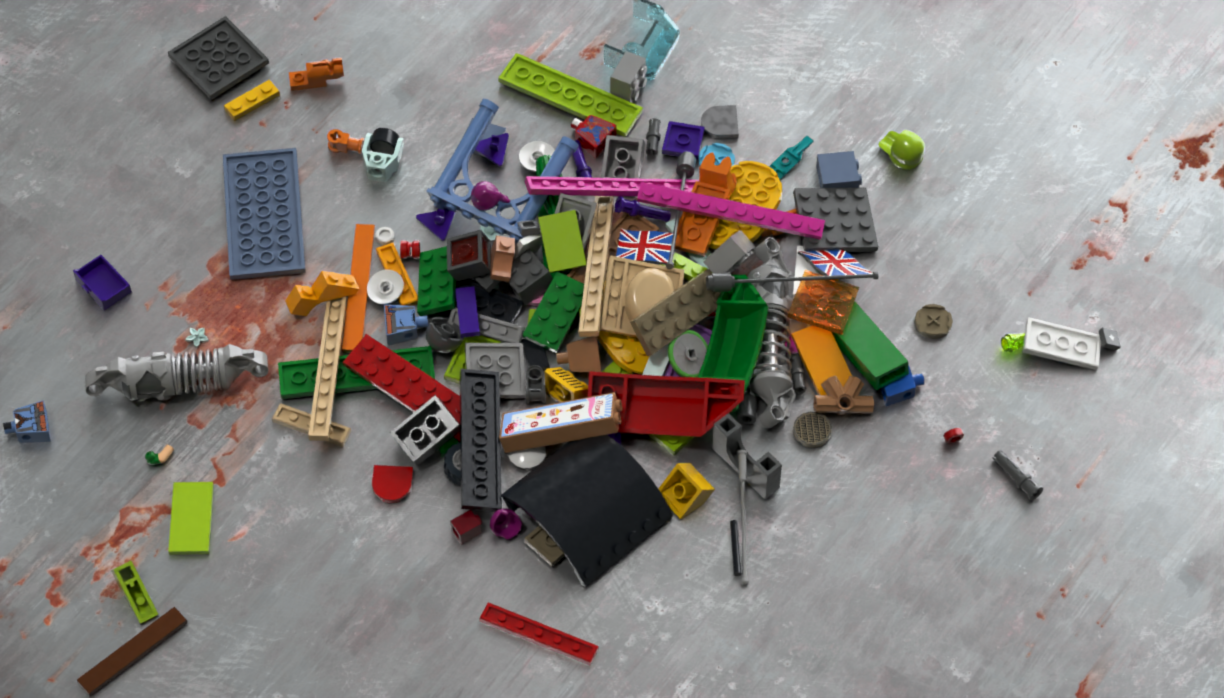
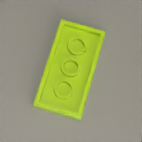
M173 482L169 555L209 554L213 482Z

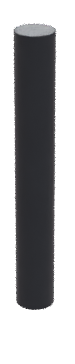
M732 520L730 521L733 570L734 576H741L738 521Z

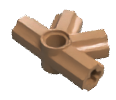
M836 375L832 376L821 384L827 395L814 396L813 408L815 413H837L842 416L848 413H873V396H858L864 383L857 377L849 376L843 387ZM840 401H844L848 407H842Z

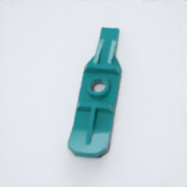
M809 136L804 137L795 146L787 148L769 166L778 174L780 180L801 161L803 152L814 140ZM785 159L789 160L788 163H783L782 161Z

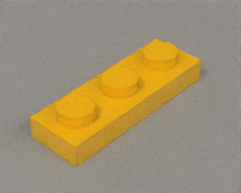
M269 79L225 104L224 110L236 121L280 96V92Z

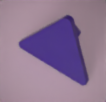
M509 134L492 135L490 138L481 140L475 151L501 167L505 157Z
M437 209V211L418 214L416 219L441 241H444L456 211Z

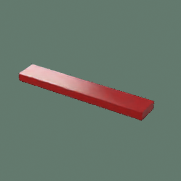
M489 602L479 618L481 623L591 666L599 650V646Z

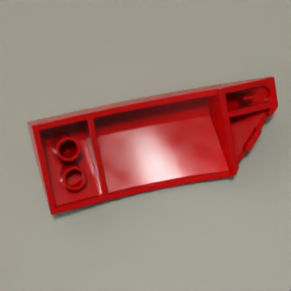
M589 371L587 397L615 392L617 399H620L622 403V411H620L621 424H619L618 432L702 437L718 420L744 400L745 380Z

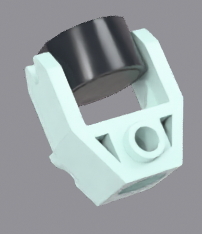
M378 128L374 130L373 135L367 133L362 148V157L368 179L386 182L398 170L404 147V139L399 138L395 131L388 128Z

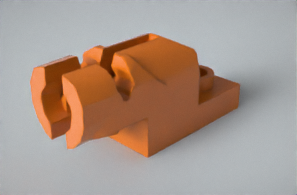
M334 58L331 61L325 59L317 62L306 63L305 71L289 72L291 91L327 87L326 80L338 79L344 76L342 58Z

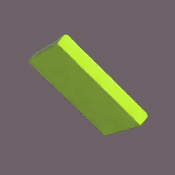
M576 210L538 217L549 272L554 273L587 266Z
M482 335L464 337L462 344L456 350L444 374V379L460 384V370L466 369L465 343L501 342Z

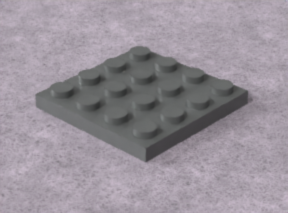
M226 16L168 51L169 58L210 100L269 64V59Z
M794 188L793 196L797 214L825 220L821 240L801 236L804 251L844 250L846 252H870L878 250L879 246L866 188Z

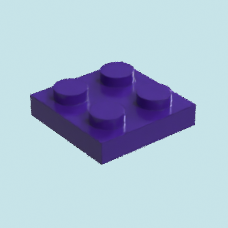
M669 121L662 154L679 157L683 152L688 151L693 153L696 160H698L705 127Z

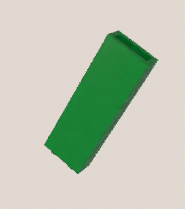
M846 290L831 297V302H819L813 306L814 320L817 323L827 321L840 350L875 390L909 374L908 360Z

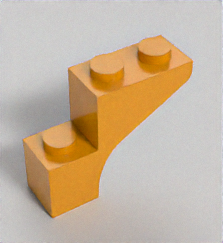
M321 271L312 287L295 285L285 302L291 314L308 316L310 311L318 304L356 294L359 287L352 275Z

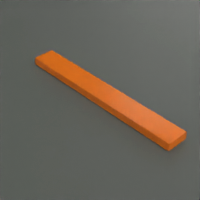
M356 224L350 275L354 276L359 290L356 294L348 296L342 353H351L364 335L368 298L367 284L370 280L375 225Z

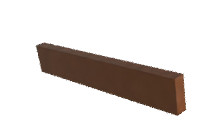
M174 606L78 678L77 683L89 696H92L188 623L187 619Z

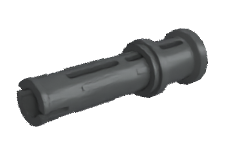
M1002 450L994 454L993 460L1014 479L1018 489H1022L1028 495L1029 500L1036 499L1042 493L1043 487L1038 486L1032 480L1031 475L1022 472Z

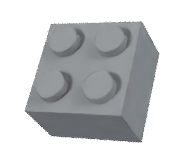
M626 51L610 77V93L631 103L636 101L641 87L644 88L647 83L646 58Z

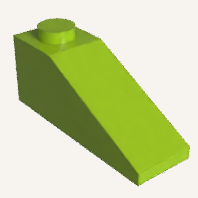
M132 561L111 570L120 590L140 624L159 615Z

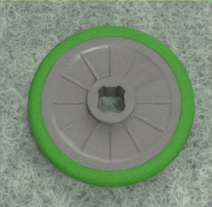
M692 330L685 331L668 345V358L672 368L682 377H698L708 345L697 332Z

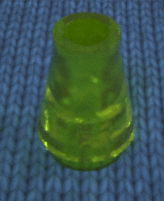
M1025 333L1005 334L1001 338L1003 350L1013 352L1024 345Z

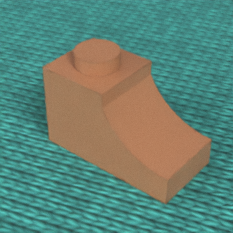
M496 235L491 248L490 279L510 281L515 254V238Z

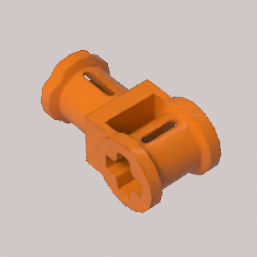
M338 129L328 132V148L331 152L347 153L348 150L362 154L364 138H351L349 133H343Z

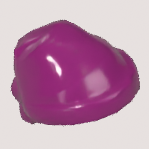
M488 181L477 183L471 192V201L475 208L479 210H490L499 201L510 203L508 196L499 192L496 186Z

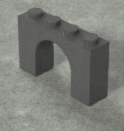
M728 413L713 426L712 449L739 474L737 451L746 450L741 441L742 426ZM747 452L746 482L766 500L780 489L782 464L769 452L757 461Z

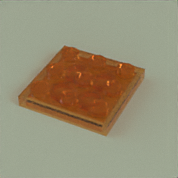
M805 270L802 277L823 275ZM835 279L800 281L787 317L842 335L860 287Z

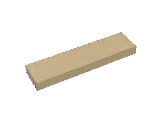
M280 403L272 417V422L309 434L311 414ZM331 421L329 441L327 442L343 447L351 433V428Z

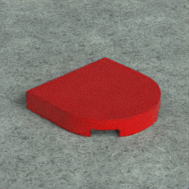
M374 465L372 477L374 494L385 503L400 502L401 499L411 492L413 467Z

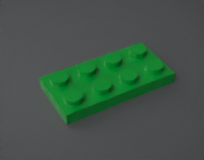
M447 246L420 252L417 313L419 316H425L455 309L456 280L447 271Z
M556 272L522 335L523 338L557 353L582 306L584 284L560 272Z

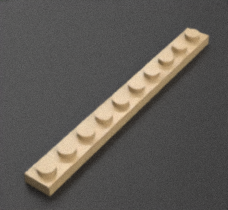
M595 196L594 202L597 203L590 234L578 331L580 337L599 336L615 201L614 196Z
M348 296L326 302L308 434L310 441H329Z

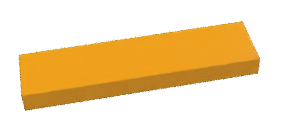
M394 243L376 248V253L383 269L396 271L403 279L404 289L398 298L399 304L404 306L417 305L418 295Z

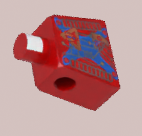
M589 115L584 122L575 118L571 123V128L576 130L575 140H579L581 147L595 159L605 149L606 136H617V125L593 115Z

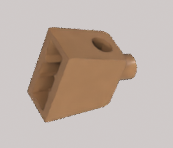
M597 336L586 337L567 343V352L556 353L558 365L569 363V368L572 372H602Z

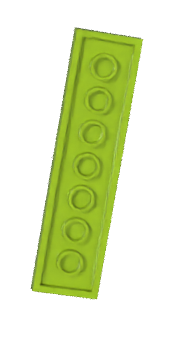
M515 53L498 77L500 83L584 120L589 115H593L617 125V134L623 137L628 135L643 112V107L518 53Z

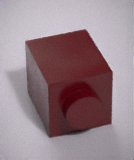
M471 510L450 520L451 531L461 545L482 534V521Z

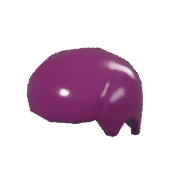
M502 508L494 512L489 526L497 537L500 536L508 540L519 533L522 521L513 510Z

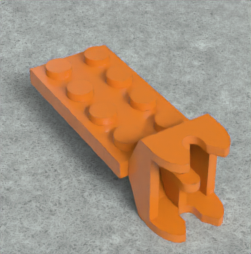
M713 152L709 153L701 163L699 182L695 181L691 192L729 200L737 184L736 175L730 171L732 167L731 159L727 156L721 161L720 165H714L715 155ZM683 211L679 219L674 249L705 257L720 219Z

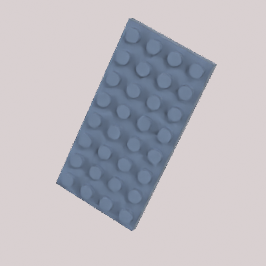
M296 148L223 154L230 280L306 273Z

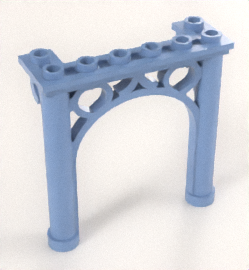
M483 98L477 114L436 185L432 186L431 189L428 188L427 193L436 208L447 209L453 212L457 210L467 219L471 220L474 218L478 220L480 225L494 228L493 230L500 235L505 233L510 238H515L516 245L520 239L526 237L521 236L517 222L535 220L548 195H529L527 193L520 198L510 200V203L499 201L492 208L496 209L497 217L466 203L471 200V192L474 187L468 174L469 160L499 109L495 103ZM563 136L540 177H559L572 153L576 152L579 146L578 143ZM462 169L464 179L456 180ZM467 185L469 188L468 194L464 197L456 195L455 190L458 186ZM527 202L523 211L520 214V211L517 208V206ZM512 207L515 210L513 218L506 219L501 216L503 209Z

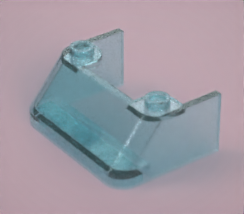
M633 0V16L653 25L641 45L629 42L620 50L605 44L604 65L616 68L625 52L628 51L646 58L647 80H653L678 41L680 29L662 6L648 0Z

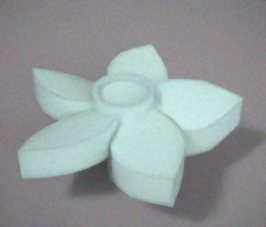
M190 328L191 335L185 339L187 342L194 341L196 348H198L200 342L205 343L209 341L207 336L204 335L205 328H200L198 331Z

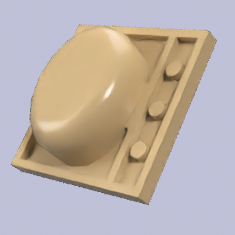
M610 256L599 331L638 338L630 322L683 286L685 270L678 268L667 269L666 266Z

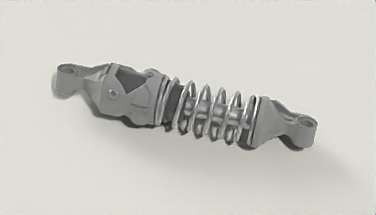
M769 237L755 248V255L763 261V264L749 272L747 275L749 279L787 278L791 276L790 270L784 263L781 248L774 238ZM789 281L752 283L768 305V312L761 345L763 352L759 353L758 358L763 359V364L756 365L754 370L758 368L763 369V371L756 374L753 371L752 378L750 379V390L760 396L768 405L763 413H761L759 419L761 424L769 429L783 419L790 417L789 407L796 397L792 387V374L790 372L792 366L790 362L791 352L789 350L791 341L789 340L790 330L788 327L790 326L789 318L792 312V298L789 297ZM782 336L784 340L777 343V337ZM778 346L784 348L785 350L778 353ZM778 357L783 358L785 361L778 364ZM787 363L788 368L783 367V365Z

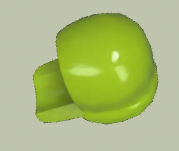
M904 130L900 134L890 131L879 141V147L889 154L892 163L902 170L915 169L923 160L925 143L920 136L912 131Z

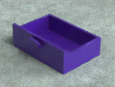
M99 255L81 268L73 270L75 280L104 311L132 292L130 284L102 255Z

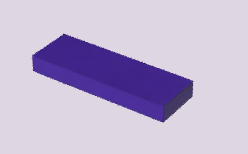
M474 286L455 289L461 338L480 336Z

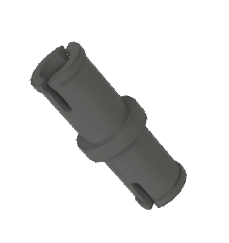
M657 118L649 120V131L646 134V139L648 140L646 153L648 155H656L658 153V141L661 138L659 133L661 121Z
M794 355L790 358L794 392L801 394L806 391L804 380L806 374L802 368L801 357Z

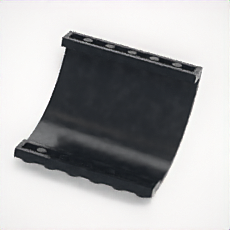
M608 435L567 442L501 494L509 509L515 512L518 508H521L549 534L569 560L581 585L585 587L673 516L661 492L642 466L627 450Z

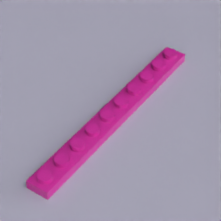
M526 176L524 182L529 195H560V193L570 196L638 197L641 182L680 190L682 179ZM686 179L684 191L691 192L695 181L699 182V180Z
M641 182L637 202L819 240L822 238L825 220L645 182Z

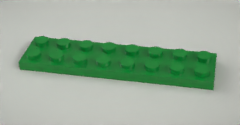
M430 346L392 350L435 379L432 348ZM348 355L340 356L335 393L378 389L343 365V361ZM319 358L278 363L281 399L314 396Z

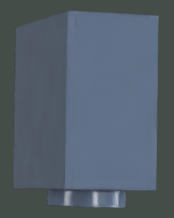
M854 151L817 154L816 169L820 188H859V185H862V176L858 174L859 161L855 159Z

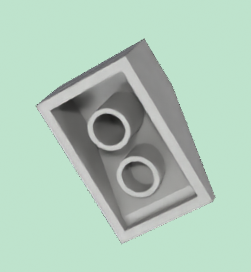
M607 135L601 178H640L645 150L644 140Z
M560 193L555 214L576 210L585 254L597 203Z

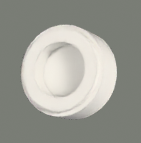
M382 227L376 231V241L378 244L384 246L394 242V231L391 228Z

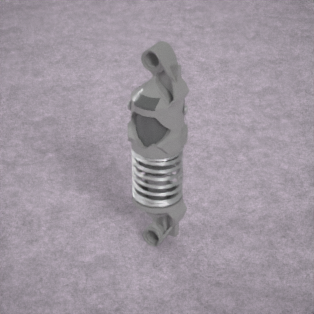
M231 344L218 349L215 348L213 350V357L209 349L206 351V355L200 350L198 357L195 351L191 353V357L188 352H185L184 358L181 353H178L175 357V354H166L164 351L154 352L148 357H139L138 355L126 359L117 357L107 365L95 367V369L85 375L86 393L89 396L96 397L101 395L110 386L124 394L131 401H145V399L156 397L158 400H167L171 396L181 395L184 390L188 394L189 388H192V391L195 393L197 379L200 391L203 392L204 378L206 379L208 391L211 390L210 378H213L216 391L218 387L220 390L222 388L227 390L233 381L245 370L256 377L267 375L269 371L268 357L264 352L253 349L245 350Z

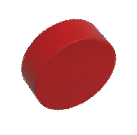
M953 428L943 435L946 443L949 444L961 440L964 436L961 428Z

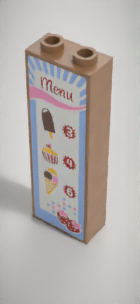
M615 392L506 412L502 414L499 439L504 452L509 453L618 433L619 424H621L620 411H622V403L620 399H617Z

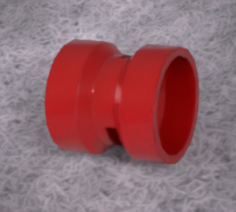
M401 240V259H407L408 257L420 259V240H414L413 242Z

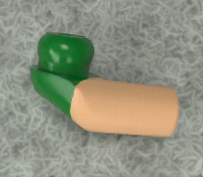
M167 444L160 453L147 452L145 459L151 465L165 463L173 453L174 448Z

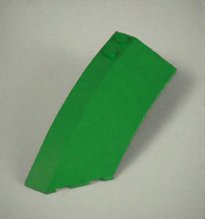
M731 275L734 276L735 280L749 279L746 275ZM736 283L731 291L721 292L716 302L717 311L705 359L697 378L745 380V393L761 349L768 305L752 283ZM737 405V406H736L732 411H730L729 413L736 411V410L738 409L739 405Z

